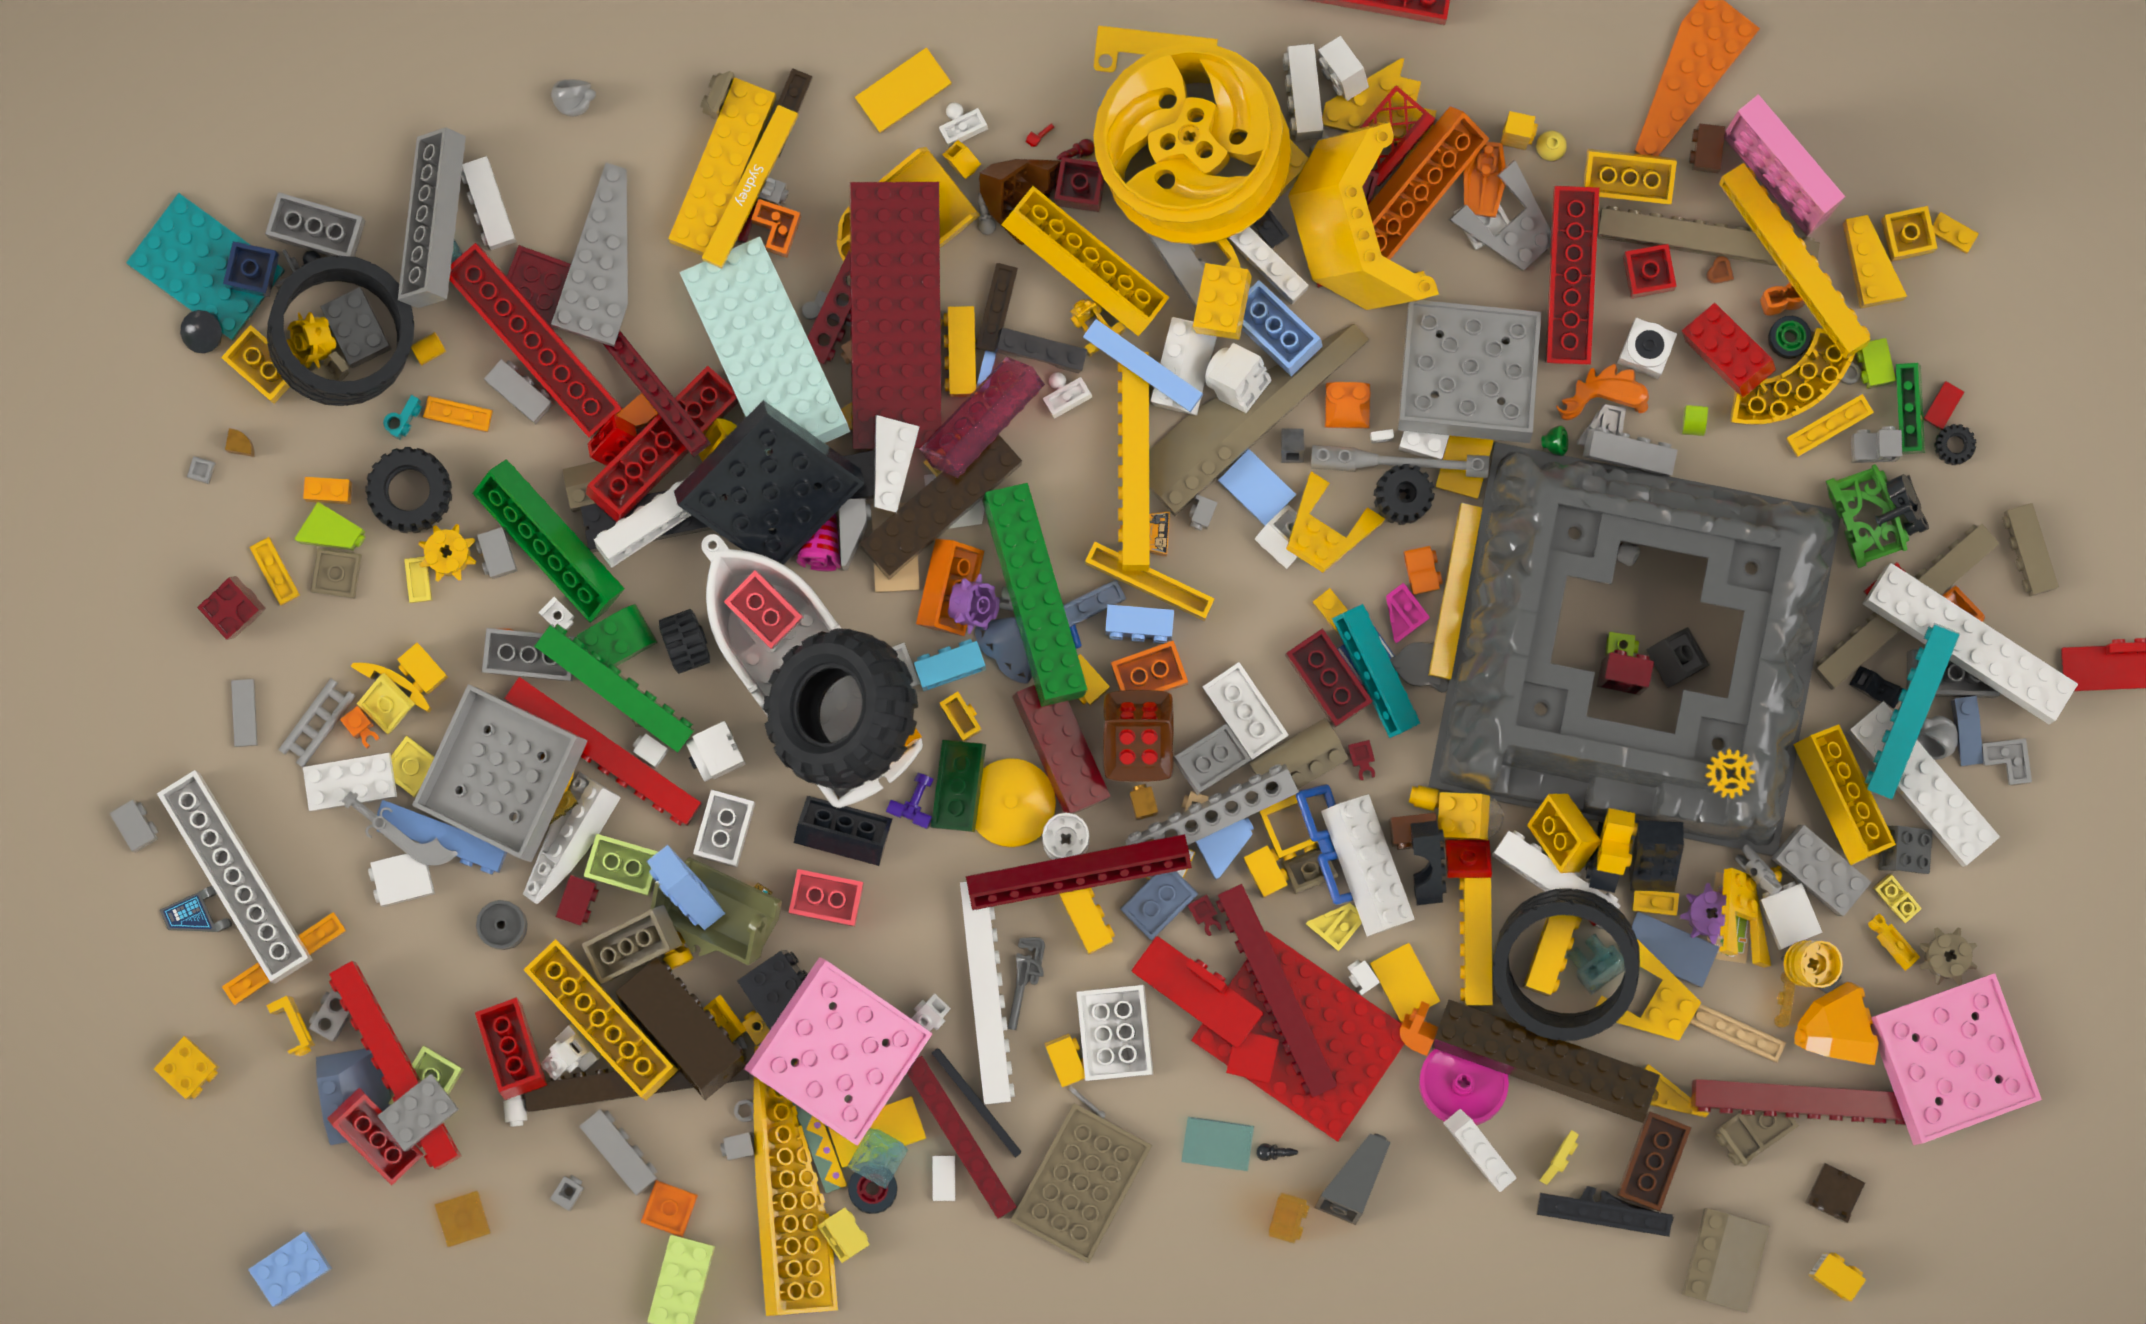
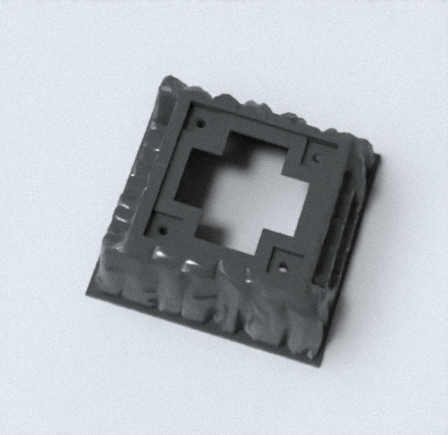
M1495 442L1452 678L1448 682L1428 787L1453 793L1484 794L1490 796V800L1533 809H1538L1548 794L1568 793L1585 819L1605 822L1608 809L1611 808L1635 813V823H1638V820L1683 822L1684 839L1742 850L1744 845L1747 844L1756 853L1773 856L1779 849L1797 753L1793 744L1799 742L1840 525V519L1836 510L1569 456H1557L1549 452ZM1569 529H1577L1580 532V537L1578 539L1570 538L1568 535ZM1620 541L1708 558L1700 602L1744 611L1728 699L1683 690L1675 734L1587 717L1595 672L1551 664L1567 576L1612 584ZM1747 563L1755 565V574H1748L1746 572L1745 565ZM1541 703L1546 707L1544 715H1538L1535 712L1534 707L1536 704ZM1717 738L1722 741V750H1715L1712 747L1713 739ZM1727 749H1730L1733 755L1736 750L1740 751V757L1747 755L1745 761L1747 763L1753 762L1749 769L1755 771V774L1750 775V778L1755 780L1754 783L1747 784L1750 790L1742 789L1743 795L1739 796L1735 793L1733 799H1730L1729 793L1724 798L1721 797V791L1713 793L1715 786H1708L1707 784L1711 781V778L1705 777L1711 771L1706 766L1713 765L1711 757L1718 759V752L1721 751L1726 755ZM1734 759L1723 760L1726 764H1733L1736 761ZM1742 767L1740 769L1741 777L1745 778V770ZM1716 768L1715 775L1717 781H1719L1720 772ZM1725 769V771L1728 773L1726 778L1729 779L1732 777L1735 779V776L1733 775L1735 771L1733 769L1729 771ZM1731 783L1727 784L1724 788L1735 789L1738 786Z

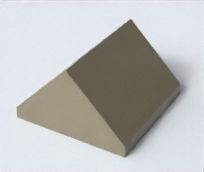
M1320 848L1283 862L1295 894L1326 883L1318 861V856L1322 854ZM1328 861L1333 877L1336 879L1338 877L1332 862Z

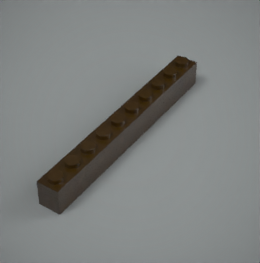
M743 1053V1054L745 1055V1057H746V1058L744 1059V1061H745V1064L747 1065V1064H748V1062H747V1055H746V1053ZM608 1069L595 1070V1075L587 1076L586 1072L574 1073L573 1078L565 1079L564 1075H561L556 1080L551 1078V1081L546 1082V1086L525 1093L527 1112L639 1096L618 1072L609 1073ZM743 1069L727 1083L750 1080L749 1072ZM678 1070L654 1094L691 1089L693 1086Z

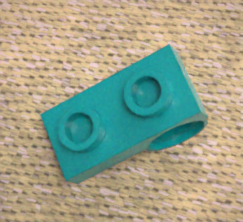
M411 395L401 414L389 413L386 415L383 424L393 437L401 440L402 436H407L411 429L410 422L412 418H416L422 409L420 399ZM392 419L400 420V426L397 429H390L389 423Z

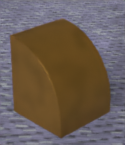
M229 428L225 450L228 453L254 457V447L250 439L239 430Z

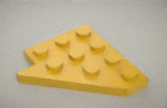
M1400 58L1368 77L1369 88L1350 100L1346 101L1343 95L1327 101L1322 115L1323 126L1346 132L1359 129L1396 85L1414 101H1417L1421 82L1400 77L1404 58ZM1398 92L1391 98L1392 107H1404V97ZM1407 100V106H1413V105ZM1387 103L1383 108H1389V104ZM1415 108L1407 109L1408 122L1412 121ZM1404 109L1392 110L1393 123L1405 122ZM1380 111L1377 114V123L1390 122L1389 111ZM1406 125L1393 126L1394 139L1403 138L1406 135Z

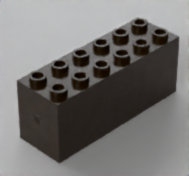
M656 957L615 991L624 1009L679 1069V1072L700 1096L707 1100L746 1067L744 1051L738 1043H731L728 1032L722 1026L717 1027L714 1016L707 1009L705 1011L702 1010L699 999L693 993L688 994L685 983L679 977L674 978L671 967L665 961L660 962Z

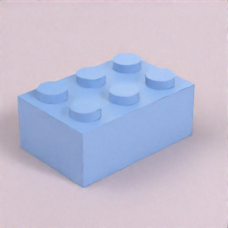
M1108 605L1105 635L1109 636L1110 640H1123V637H1131L1133 642H1145V639H1154L1153 643L1165 644L1167 640L1171 641L1174 610Z
M303 1232L248 1270L272 1307H276L330 1271L332 1267L309 1232Z

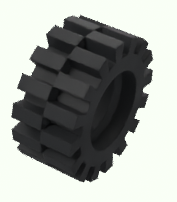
M1952 424L1945 427L1939 432L1934 443V447H1936L1935 452L1940 456L1938 458L1940 460L1943 459L1944 463L1960 465L1969 460L1977 447L1975 446L1977 441L1973 437L1974 433H1971L1968 427L1965 428L1961 424ZM1953 436L1961 438L1964 443L1963 450L1959 453L1951 452L1947 446L1949 438Z

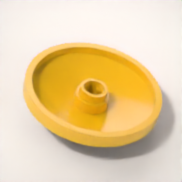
M1014 758L998 760L983 768L975 828L977 832L989 842L1002 847H1021L1041 837L1044 826L1050 818L1054 817L1056 807L1054 789L1046 774L1036 765Z

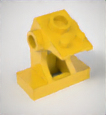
M1088 298L1076 302L1073 305L1074 308L1070 311L1073 315L1070 318L1077 329L1081 327L1085 333L1089 329L1085 322L1094 316L1118 335L1125 332V327L1120 321L1110 327L1100 314L1103 311L1100 305ZM1089 343L1084 348L1087 349L1089 357L1100 350L1092 343Z

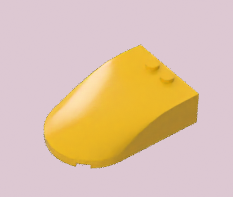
M927 147L915 150L878 181L939 182L940 248L981 216ZM850 206L840 218L838 237L836 239L838 251L843 261L850 249Z

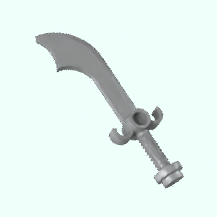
M351 791L342 801L347 809L350 806L354 807V809L358 810L363 816L365 815L372 822L373 825H369L366 828V835L369 838H372V836L369 835L368 830L374 827L413 859L422 864L441 865L449 862L457 855L456 851L444 848L439 843L437 837L426 844L416 843L382 816L384 810L393 812L388 807L381 809L380 816H378L364 804L360 803L357 800L359 795Z

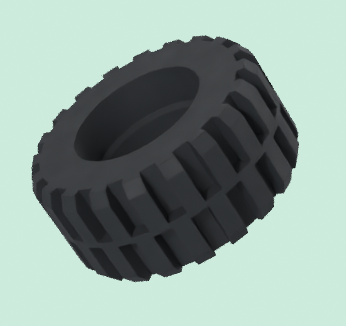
M404 447V449L400 450L396 448L391 450L392 452L388 455L386 453L383 454L381 460L373 464V470L367 476L368 485L365 486V492L368 496L367 502L374 515L390 529L398 530L401 533L421 532L420 530L432 528L435 522L439 523L443 519L442 515L444 512L447 513L449 509V501H452V482L442 463L434 455L420 448ZM405 470H415L422 473L427 478L430 487L429 496L425 503L419 508L410 511L399 509L392 503L389 497V485L392 479Z

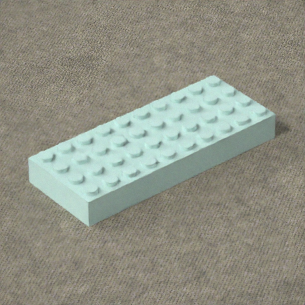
M760 236L733 248L722 269L704 261L680 272L745 417L764 400L823 443L850 432L846 419Z

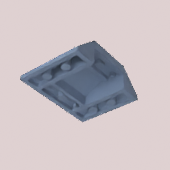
M370 1049L316 1057L317 1085L323 1122L330 1145L348 1142L331 1125L327 1118L359 1087L382 1111L391 1106L388 1104L391 1100L390 1090L386 1088L382 1081L384 1075L381 1069L377 1070L371 1061V1058L374 1056Z

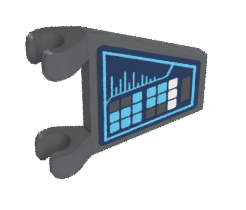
M209 886L160 909L168 930L220 932L231 927L232 923L229 918H224L216 923L213 922L204 899L217 895L213 886Z

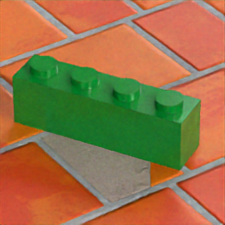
M1919 363L1896 364L1899 430L1902 432V454L1925 453L1921 365Z

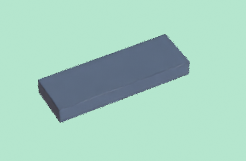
M1116 579L1064 604L1069 627L1106 610L1108 605H1116L1126 600V597Z

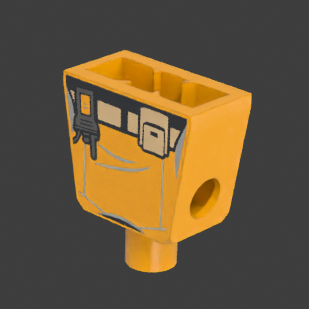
M1170 512L1149 514L1150 553L1167 556Z

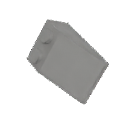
M849 499L839 509L841 566L843 571H848L868 527V520H872L871 505L867 504L866 499Z

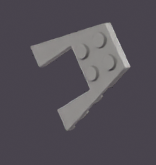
M1514 160L1497 176L1525 207L1519 215L1495 237L1467 205H1464L1449 220L1519 269L1525 270L1551 246L1552 232L1517 162Z

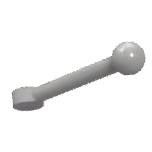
M1072 1086L1068 1088L1099 1117L1105 1118L1104 1111H1099Z

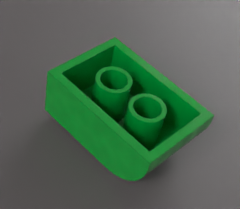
M636 604L619 610L576 635L578 639L586 644L584 646L586 650L590 653L592 650L596 651L603 657L602 662L608 666L613 664L616 667L658 643Z

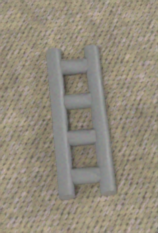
M332 678L278 749L285 755L289 750L298 755L300 758L296 763L301 767L306 765L356 697L349 691L344 696L334 688L338 683ZM328 696L339 703L332 714L321 707ZM315 714L326 721L319 732L308 725ZM302 732L313 739L306 750L295 743Z

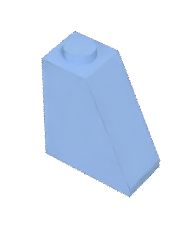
M1248 817L1195 842L1215 880L1221 877L1252 836L1251 830L1254 827Z

